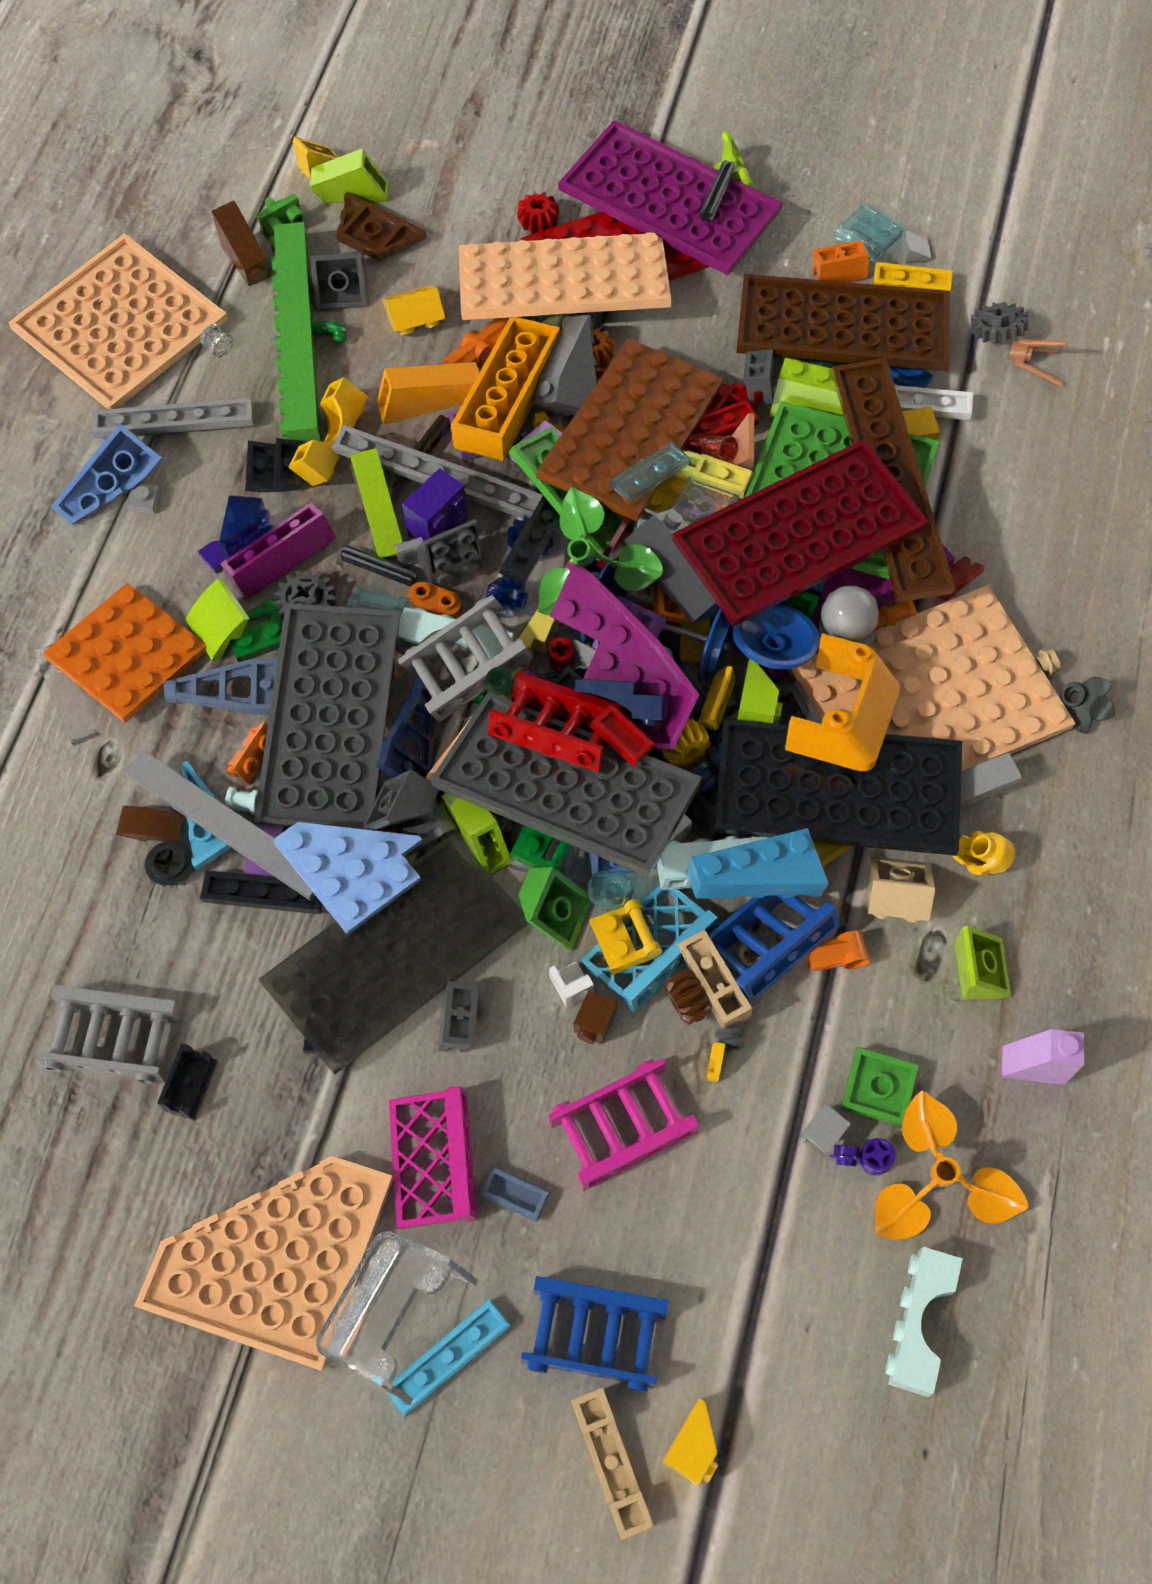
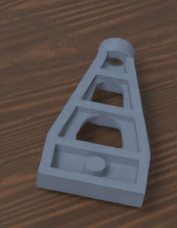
M278 658L249 659L180 677L176 680H166L164 682L165 702H183L251 715L270 714ZM242 676L251 678V694L249 697H233L227 693V683L230 680ZM219 681V695H199L198 686L203 682Z

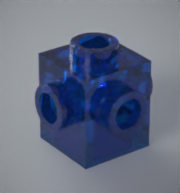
M502 575V577H498L488 585L485 598L493 595L503 607V610L496 614L497 616L513 618L521 609H525L528 600V593L525 592L526 583L522 586Z

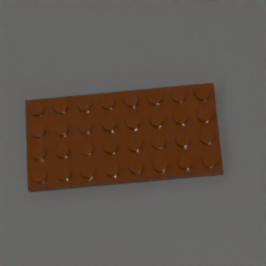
M744 274L736 353L746 354L748 351L773 349L774 357L846 363L886 358L888 366L948 371L950 291Z

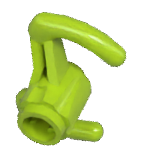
M728 130L723 131L721 134L724 141L722 160L714 164L713 169L718 171L724 160L732 161L735 164L732 178L756 189L732 135Z

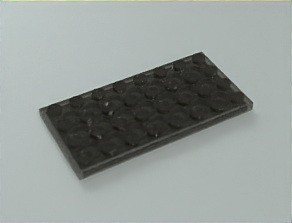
M451 834L411 864L420 876L421 881L349 935L335 921L258 979L262 987L334 1075L442 992L448 981H456L529 924L526 921L524 912L454 834Z

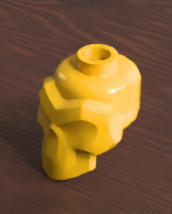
M977 830L967 836H960L959 853L957 856L952 857L960 864L966 865L967 870L972 874L987 876L990 873L998 874L1006 871L1015 859V848L1009 839L995 832L983 833Z

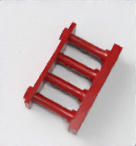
M519 671L514 677L512 697L514 702L506 713L491 709L489 712L488 735L599 773L603 755V746L600 745L604 739L596 732L593 733L589 741L574 737L573 734L580 723L590 726L591 722L610 704H613L626 717L628 709L624 706L583 692H576L574 689ZM525 705L541 710L534 722L518 718ZM553 714L569 719L561 732L545 727Z

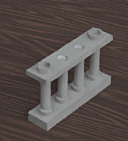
M493 595L479 600L472 609L417 647L408 649L404 656L398 659L399 664L409 673L417 671L432 696L431 700L425 704V707L439 722L534 658L530 649L521 639L513 642L496 615L503 610V607ZM486 621L503 646L502 652L493 658L488 657L473 633L475 628ZM462 637L479 663L478 668L470 674L464 673L449 649V646ZM438 654H440L456 680L455 684L445 691L440 689L425 664Z
M59 985L53 986L51 998L59 1005L62 1011L50 1053L35 1051L34 1057L43 1065V1069L52 1072H62V1069L65 1068L135 1078L136 1082L149 1085L154 1084V1081L165 1082L166 1075L159 1067H155L165 1024H168L169 1021L180 1022L182 1009L176 1001ZM78 1009L90 1010L89 1012L92 1013L81 1057L63 1055L74 1012H78ZM109 1013L120 1014L122 1021L112 1060L94 1059L104 1016H108ZM139 1017L150 1018L152 1026L142 1065L124 1063L134 1021L138 1020Z

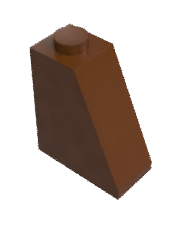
M233 200L212 210L221 247L248 286L270 277L271 273L267 258L236 202Z

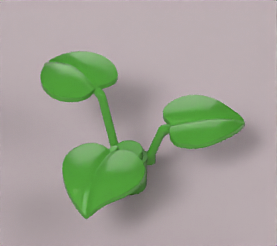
M571 487L564 498L560 512L561 530L568 539L572 540L567 549L569 556L573 559L571 563L589 565L596 558L613 566H618L614 574L615 580L622 589L629 592L642 591L659 579L664 572L663 565L658 556L643 545L629 544L623 546L619 552V561L596 552L595 547L587 541L589 538L588 533H596L601 529L605 520L604 508L594 497L583 493L575 487ZM555 568L547 572L543 577L539 588L538 612L550 615L570 572L569 570Z

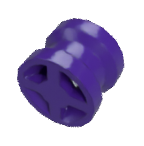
M882 1138L869 1140L860 1153L862 1160L859 1161L862 1169L874 1176L885 1174L895 1160L893 1146Z

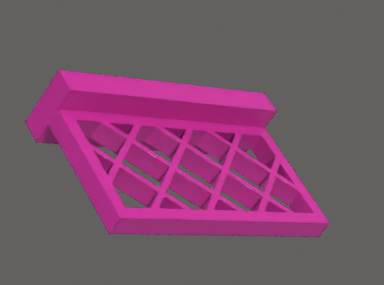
M461 1086L448 1087V1091L389 1100L396 1226L398 1229L461 1220L464 1222L478 1220L468 1093ZM445 1100V1112L438 1121L426 1113L433 1102ZM424 1103L421 1108L416 1105ZM411 1105L418 1112L405 1126L399 1121L398 1107ZM424 1115L435 1125L422 1140L411 1130ZM445 1121L447 1124V1129L442 1126ZM399 1126L403 1128L401 1133L399 1132ZM439 1129L444 1131L448 1137V1143L440 1153L428 1145ZM410 1134L420 1144L409 1157H406L401 1152L400 1144ZM426 1147L437 1157L427 1170L423 1171L414 1163V1160ZM448 1152H449V1161H448L446 1158H444ZM401 1157L405 1160L403 1165L401 1163ZM444 1161L450 1166V1176L440 1185L430 1175L439 1163ZM410 1165L422 1174L411 1190L403 1184L402 1179L403 1174ZM427 1179L439 1188L428 1204L416 1195ZM450 1185H451L452 1194L447 1190V1188H448ZM403 1189L408 1193L405 1197L403 1195ZM445 1193L452 1198L453 1213L440 1215L433 1209V1206ZM414 1198L424 1206V1209L417 1218L405 1220L404 1208ZM429 1211H430L432 1214L435 1215V1216L426 1217V1215L429 1213Z

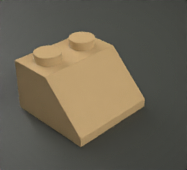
M870 857L866 901L868 914H873V916L880 919L898 917L913 923L921 922V920L930 921L935 894V883L931 865Z

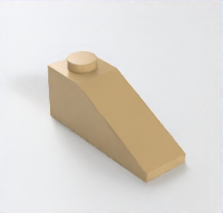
M705 929L678 943V948L690 971L699 979L705 993L709 997L711 1011L721 1028H735L752 1019V1007Z

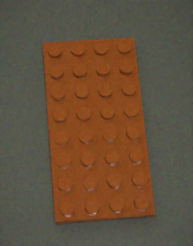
M628 338L538 468L536 478L567 492L571 487H575L597 499L604 508L638 522L721 389L724 378Z

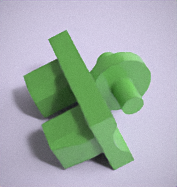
M294 193L277 202L271 197L265 199L267 208L256 214L261 227L260 232L264 237L269 234L274 236V225L305 222L298 197Z

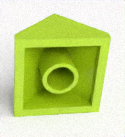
M968 925L962 927L954 941L962 1000L1011 997L1003 939Z

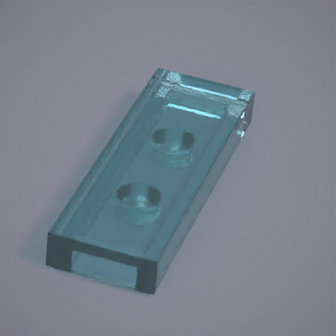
M670 442L612 478L610 486L628 502H631L688 466L690 457Z

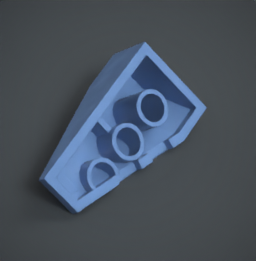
M119 423L51 507L71 524H75L146 480L163 458Z

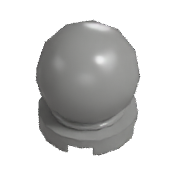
M853 585L839 587L831 592L822 605L818 628L820 639L822 633L870 647L875 639L876 625L879 620L876 599L866 589Z

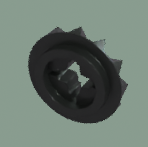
M165 841L159 843L148 853L145 860V871L153 883L160 884L163 887H166V885L178 886L180 881L188 879L190 870L194 868L191 860L193 859L192 854L180 842ZM173 856L177 866L171 867L167 874L165 866L161 864L169 863Z

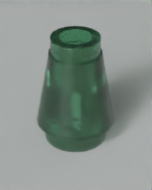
M505 667L492 668L485 677L487 690L507 700L513 697L514 679L511 671Z

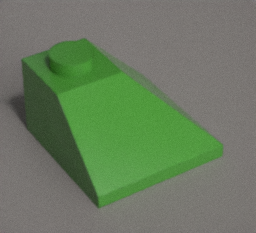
M554 867L530 868L519 892L526 921L565 949L572 950L594 897Z

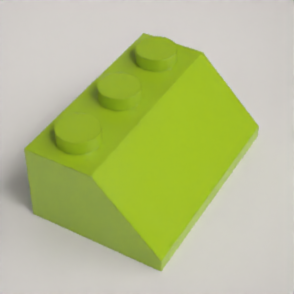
M785 358L778 378L769 419L774 420L781 401L844 417L833 380L832 369Z

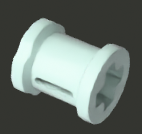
M229 787L226 793L225 805L233 811L250 812L252 816H255L258 789L249 792L238 791L235 787Z

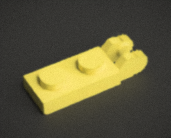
M686 450L681 451L678 457L682 464L676 463L672 469V473L676 477L686 481L692 479L696 483L742 499L746 494L754 473L752 470L723 460Z

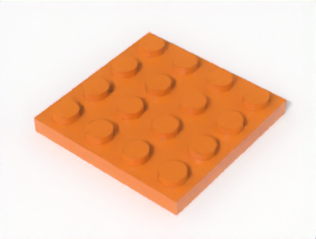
M126 583L43 653L51 664L122 722L127 723L164 690V682L166 680H176L206 653V644L129 583Z

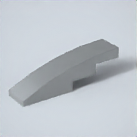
M1010 753L961 771L960 812L967 805L990 798L995 791L1020 783L1022 776Z

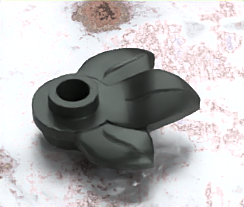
M1091 677L1083 683L1071 682L1064 686L1060 693V699L1075 722L1073 726L1075 730L1087 734L1092 720L1105 721L1115 716L1114 705L1105 696L1111 688V682L1101 677ZM1079 692L1081 695L1080 699L1073 702L1071 696Z

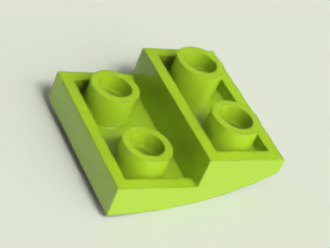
M219 578L197 599L185 621L194 635L206 644L205 651L210 659L218 660L222 658L230 640L241 637L250 618L224 580Z

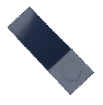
M594 679L575 680L576 692L591 693L617 702L632 712V719H641V725H659V720L668 719L669 695L640 694L641 682Z

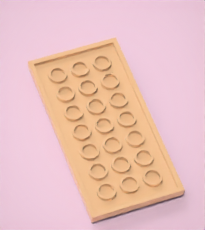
M655 233L459 245L462 320L671 307L663 238Z

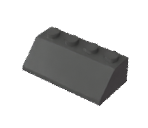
M672 508L651 516L623 541L622 546L640 544L649 548L658 556L663 565L664 572L655 582L694 624L717 615L720 607L672 541V533L688 526V523Z

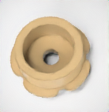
M1053 649L1039 651V657L1035 658V660L1047 676H1053L1054 672L1060 670V661Z

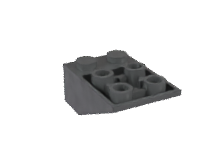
M476 519L423 541L416 549L419 565L428 582L438 587L447 586L454 580L465 575L470 576L483 568Z

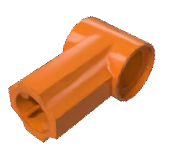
M857 930L840 934L836 939L823 941L805 957L810 972L842 966L844 969H856L870 963L863 933Z

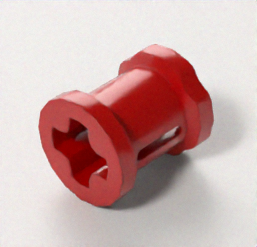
M563 637L553 639L548 646L550 668L556 672H562L568 665L572 668L574 665V647L572 642Z

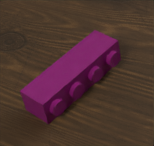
M310 502L220 563L233 588L247 600L274 580L279 579L284 573L301 564L316 551L324 548L336 537L324 513Z

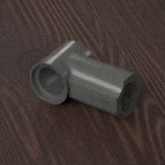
M440 804L436 805L430 814L423 815L422 819L396 833L418 835L422 838V843L406 855L409 857L435 842L440 844L452 839L459 832V828L446 806Z

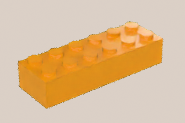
M519 317L509 318L451 424L454 449L501 461L505 460L534 404L538 379L560 334V327Z

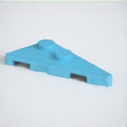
M188 761L183 762L182 776L214 797ZM187 818L193 858L191 859L192 865L196 871H199L231 849V847Z

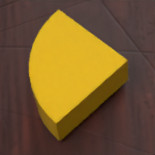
M714 1042L712 1044L706 1076L708 1078L707 1081L716 1083L719 1081L725 1044Z

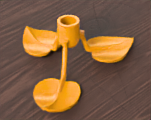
M925 1091L919 1092L912 1099L905 1111L902 1122L904 1140L916 1152H923L930 1148L937 1161L930 1170L932 1180L916 1196L913 1190L905 1184H891L880 1192L875 1203V1233L878 1236L891 1240H902L921 1233L930 1221L931 1211L920 1200L936 1185L947 1187L956 1181H959L966 1189L972 1191L967 1199L968 1207L972 1214L984 1223L997 1224L1026 1211L1029 1206L1018 1184L999 1169L991 1167L979 1169L974 1174L973 1185L970 1184L960 1174L959 1164L953 1158L943 1157V1154L937 1150V1147L943 1148L951 1144L956 1136L957 1122L952 1112Z

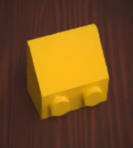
M428 285L382 298L391 327L395 332L400 331V335L415 332V327L425 325V328L440 325L439 320L445 319L438 288Z

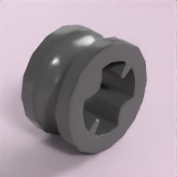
M722 1028L715 1031V1037L719 1039L717 1042L725 1044L724 1051L740 1050L744 1047L743 1042L740 1041V1038L743 1037L741 1029Z

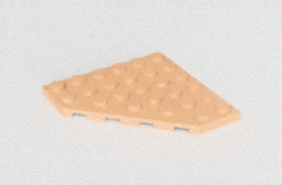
M330 1156L320 1161V1164L304 1172L300 1171L278 1182V1185L262 1193L258 1192L236 1203L234 1207L220 1214L216 1213L192 1225V1228L176 1236L172 1235L162 1240L134 1306L323 1372L394 1178L392 1175Z

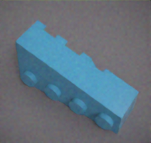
M808 828L693 856L686 870L696 899L736 898V896L764 898V896L782 895V898H791L796 895L821 897L829 884Z

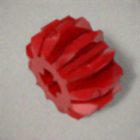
M534 191L532 196L525 194L524 199L519 201L517 220H519L523 230H529L533 234L534 232H540L557 226L559 206L553 196L547 197L545 192L538 195Z

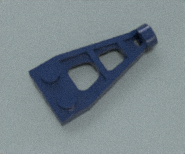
M421 678L413 681L411 694L381 748L377 768L392 778L410 769L425 778L432 769L434 717L425 707V704L431 700L432 696ZM414 710L422 715V729L410 721ZM406 733L418 741V757H415L401 747V741Z

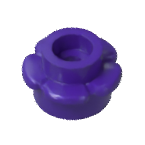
M834 1145V1152L830 1154L831 1158H836V1165L856 1166V1160H862L859 1146Z

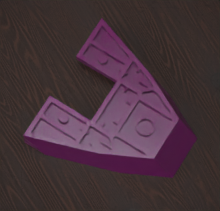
M567 562L565 568L569 569L570 572L550 613V617L600 641L583 679L641 682L640 694L669 695L668 719L659 720V725H641V719H632V712L627 710V718L655 743L653 749H674L700 694L661 642L592 573L577 563ZM525 669L523 672L556 683L530 669ZM586 693V694H589V695L598 697V698H600V699H603V700H606V701H609V702L618 704L617 702L612 701V700H610V699H608V698H605V697H602V696H599V695H595V694H591V693ZM525 705V707H528V708L533 709V710H535V711H538V712L541 711V710L536 709V708H534V707ZM554 714L551 716L565 723L569 720ZM581 723L578 728L590 733L595 732L590 726Z

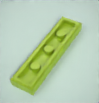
M377 448L350 454L377 556L383 559L396 557L395 545L403 543Z

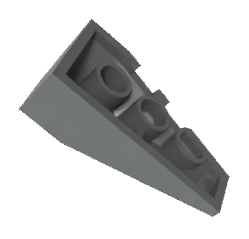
M589 314L567 317L538 379L534 405L551 417L575 415L599 381L595 376L597 361L593 357L594 335L592 317Z

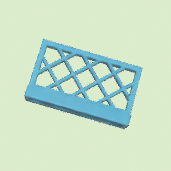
M659 885L641 902L643 906L642 914H654V926H648L651 933H654V940L658 942V933L676 932V940L670 945H660L663 952L650 965L634 966L617 973H633V981L624 990L615 983V974H611L609 967L598 968L592 963L599 955H603L599 944L580 960L581 964L625 1002L626 1007L634 1014L665 985V980L678 972L686 964L677 944L704 929L707 934H710L719 926L716 915L709 910L705 912L678 889L661 890ZM667 891L675 898V906H658V898ZM679 912H693L698 916L692 924L679 925ZM675 913V925L658 926V914ZM632 919L624 920L623 923L628 934H632L635 950L642 949L644 946H637L638 932Z

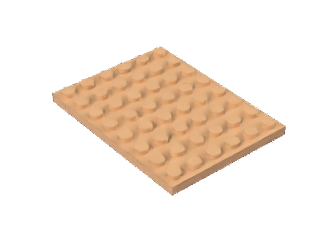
M989 585L924 610L915 616L897 621L894 626L887 625L877 629L875 632V639L870 647L877 653L900 684L899 695L886 734L962 741L961 771L1006 753L1011 755L1072 729L1075 725L1073 718ZM818 654L807 664L788 669L793 682L800 681L822 720L824 715L831 710L852 712L862 680L815 668Z

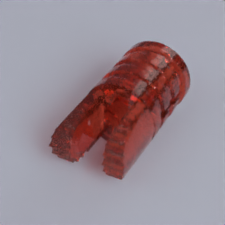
M693 434L690 437L692 445L701 446V449L695 452L697 454H705L723 461H732L737 455L738 443L732 436Z
M967 556L958 560L949 567L955 586L954 592L937 597L944 601L950 599L982 574L984 565L978 562L970 565L971 560Z

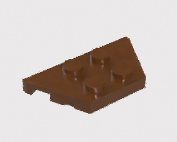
M348 192L345 193L344 209L341 210L340 215L341 223L338 225L337 230L339 242L357 251H363L365 255L377 261H382L427 238L426 230Z

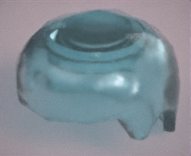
M622 870L596 872L587 885L589 899L601 910L607 912L618 910L624 907L629 900H632L635 891V880L633 877L627 879Z

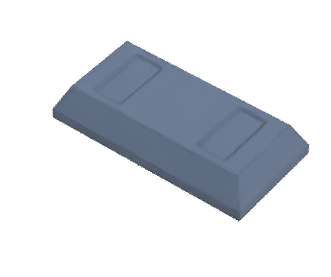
M492 1165L478 1195L538 1222L551 1192Z

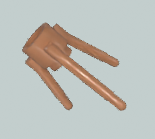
M1020 338V340L1013 341L1008 360L1015 361L1014 367L1023 368L1051 383L1063 387L1064 382L1024 362L1025 360H1031L1032 352L1057 354L1059 353L1058 348L1043 346H1067L1068 341L1027 340Z

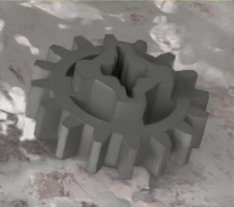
M993 302L991 307L983 305L982 310H975V315H971V334H975V339L982 338L983 343L991 340L992 344L1001 343V341L1006 344L1008 339L1016 341L1017 336H1024L1025 331L1028 330V312H1024V307L1016 308V303L1008 306L1006 302L998 304Z
M310 569L306 571L305 575H301L300 571L297 570L296 577L294 578L286 575L287 583L279 582L280 591L274 592L276 598L275 606L282 620H284L286 603L336 606V594L334 586H331L330 579H323L321 572L312 576Z

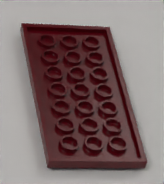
M863 439L672 533V541L734 627L926 529L929 521L866 440Z

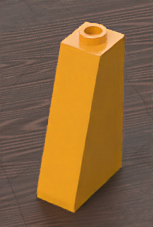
M476 362L385 368L376 403L382 423L390 424L462 405L480 373Z

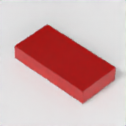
M610 704L591 722L590 727L633 767L655 746V743L613 704Z

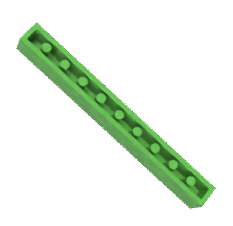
M304 222L274 225V236H270L272 252H275V255L271 256L272 269L276 271V275H272L274 291H277L278 294L273 295L275 311L279 312V315L274 316L276 331H280V336H275L277 351L281 352V356L277 357L278 372L282 373V377L278 378L279 392L283 394V399H279L280 413L284 415V420L280 421L282 437L287 436V439L303 441V444L311 440L321 442L308 238Z

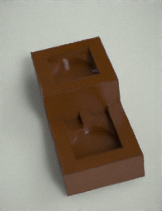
M123 806L115 835L144 842L146 838L161 842H178L184 815L155 808Z

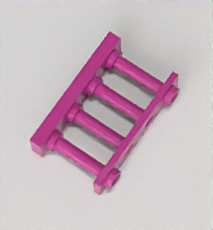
M663 1058L657 1061L649 1059L637 1066V1071L571 1104L568 1101L560 1103L548 1115L551 1128L560 1124L563 1125L582 1163L580 1167L582 1171L577 1173V1178L583 1191L698 1133L699 1125L694 1115L692 1114L686 1118L684 1115H679L659 1077V1074L665 1072ZM646 1081L668 1119V1127L659 1132H656L655 1129L651 1130L630 1090ZM618 1095L640 1135L638 1137L639 1142L629 1147L627 1144H622L602 1103ZM588 1110H591L611 1149L609 1152L610 1156L601 1161L598 1158H593L574 1120V1117Z

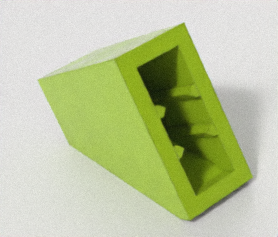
M363 148L312 167L309 182L310 188L324 203H344L346 192L366 202H385L388 199V180Z
M448 793L441 796L444 805L459 828V834L486 877L512 863L498 822L489 810Z

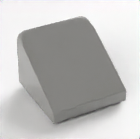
M905 231L902 246L906 263L931 261L928 239Z

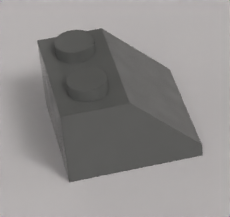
M363 251L313 254L310 256L316 309L367 306L366 271Z
M411 769L385 781L362 829L380 831L416 820L425 814H430L437 804L436 796L439 789H436L431 785L430 781Z

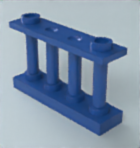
M782 895L750 899L714 931L708 934L728 969L738 976L736 979L737 984L747 1001L751 1004L841 927L836 908L829 902L815 910L797 896L782 898ZM784 901L805 917L806 920L797 928L792 929L771 913V911ZM761 920L784 938L773 948H769L749 932ZM738 939L762 957L749 968L726 951Z
M536 1276L534 1293L535 1295H540L542 1308L533 1354L525 1352L521 1354L522 1363L528 1364L527 1370L547 1373V1369L552 1368L626 1382L628 1383V1389L640 1392H648V1387L655 1388L657 1377L647 1376L655 1323L659 1322V1318L666 1319L669 1300ZM560 1299L573 1301V1307H575L566 1360L546 1356L555 1306L559 1304ZM593 1305L605 1307L606 1313H608L600 1366L580 1363L588 1312L592 1310ZM626 1312L639 1314V1319L642 1320L633 1373L613 1369L621 1318L626 1315Z

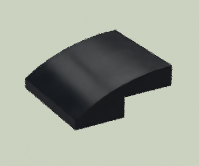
M276 438L275 444L248 440L245 491L286 492L301 489L302 478L292 471L289 465L298 447L303 444V441Z

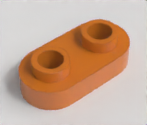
M417 582L408 591L409 602L412 608H421L428 613L436 615H449L454 619L461 614V599L452 591L428 582ZM421 592H426L425 595H418ZM446 601L451 602L449 605H444L443 603Z

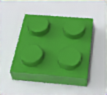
M856 1047L840 1109L902 1128L903 1117L910 1104L919 1065Z

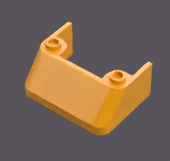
M822 633L815 668L862 680L851 713L843 710H831L824 715L821 724L791 716L785 750L853 770L869 771L876 765L897 702L900 684L871 647Z

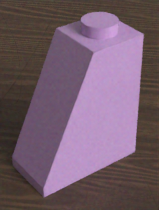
M1050 1029L1002 1046L1001 1078L1065 1085L1084 1065V1033Z

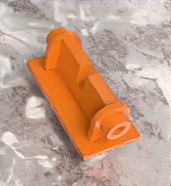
M262 722L261 725L257 724L256 727L250 729V733L241 745L244 750H238L227 764L228 769L226 772L235 778L238 775L247 785L251 783L262 766L268 725L265 722Z

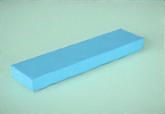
M487 1300L385 1386L384 1390L406 1417L511 1327L510 1323L492 1300Z

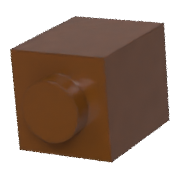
M588 990L573 1023L574 1033H577V1037L589 1044H594V1042L603 1044L617 1013V1002Z

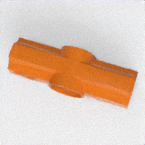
M495 318L478 332L475 330L469 331L463 337L460 346L442 359L441 364L476 362V364L480 365L485 364L508 320L506 318Z

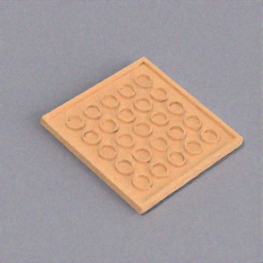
M124 233L8 323L16 334L105 408L118 409L227 322L228 316L225 311Z

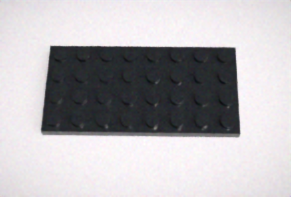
M724 719L714 833L770 838L808 828L812 841L817 843L952 856L958 855L962 741L886 734L874 768L869 771H857L785 750L789 725Z

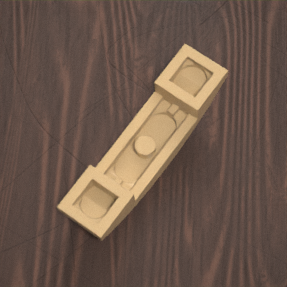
M603 1387L572 1399L571 1403L621 1541L654 1527Z

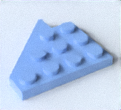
M297 822L273 839L275 846L347 935L421 881L418 873L404 858L405 855L422 843V838L418 835Z

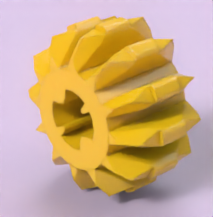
M692 718L688 719L674 749H660L663 753L662 755L667 762L678 768L684 765L690 766L692 762L698 761L700 756L705 755V749L711 745L707 730L698 721L695 722Z

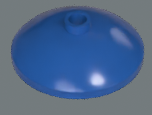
M777 604L733 627V638L738 648L752 661L773 669H793L807 664L816 655L820 644L819 633L814 623L802 612L783 604Z

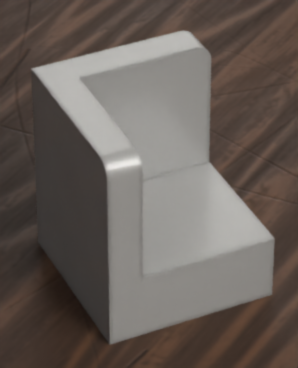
M825 1103L803 1130L799 1140L805 1143L808 1139L827 1154L838 1140L840 1141L845 1135L851 1123Z

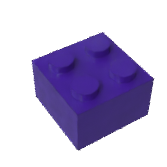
M441 468L435 471L402 503L407 533L413 539L422 537L423 541L464 524L468 518L464 485Z

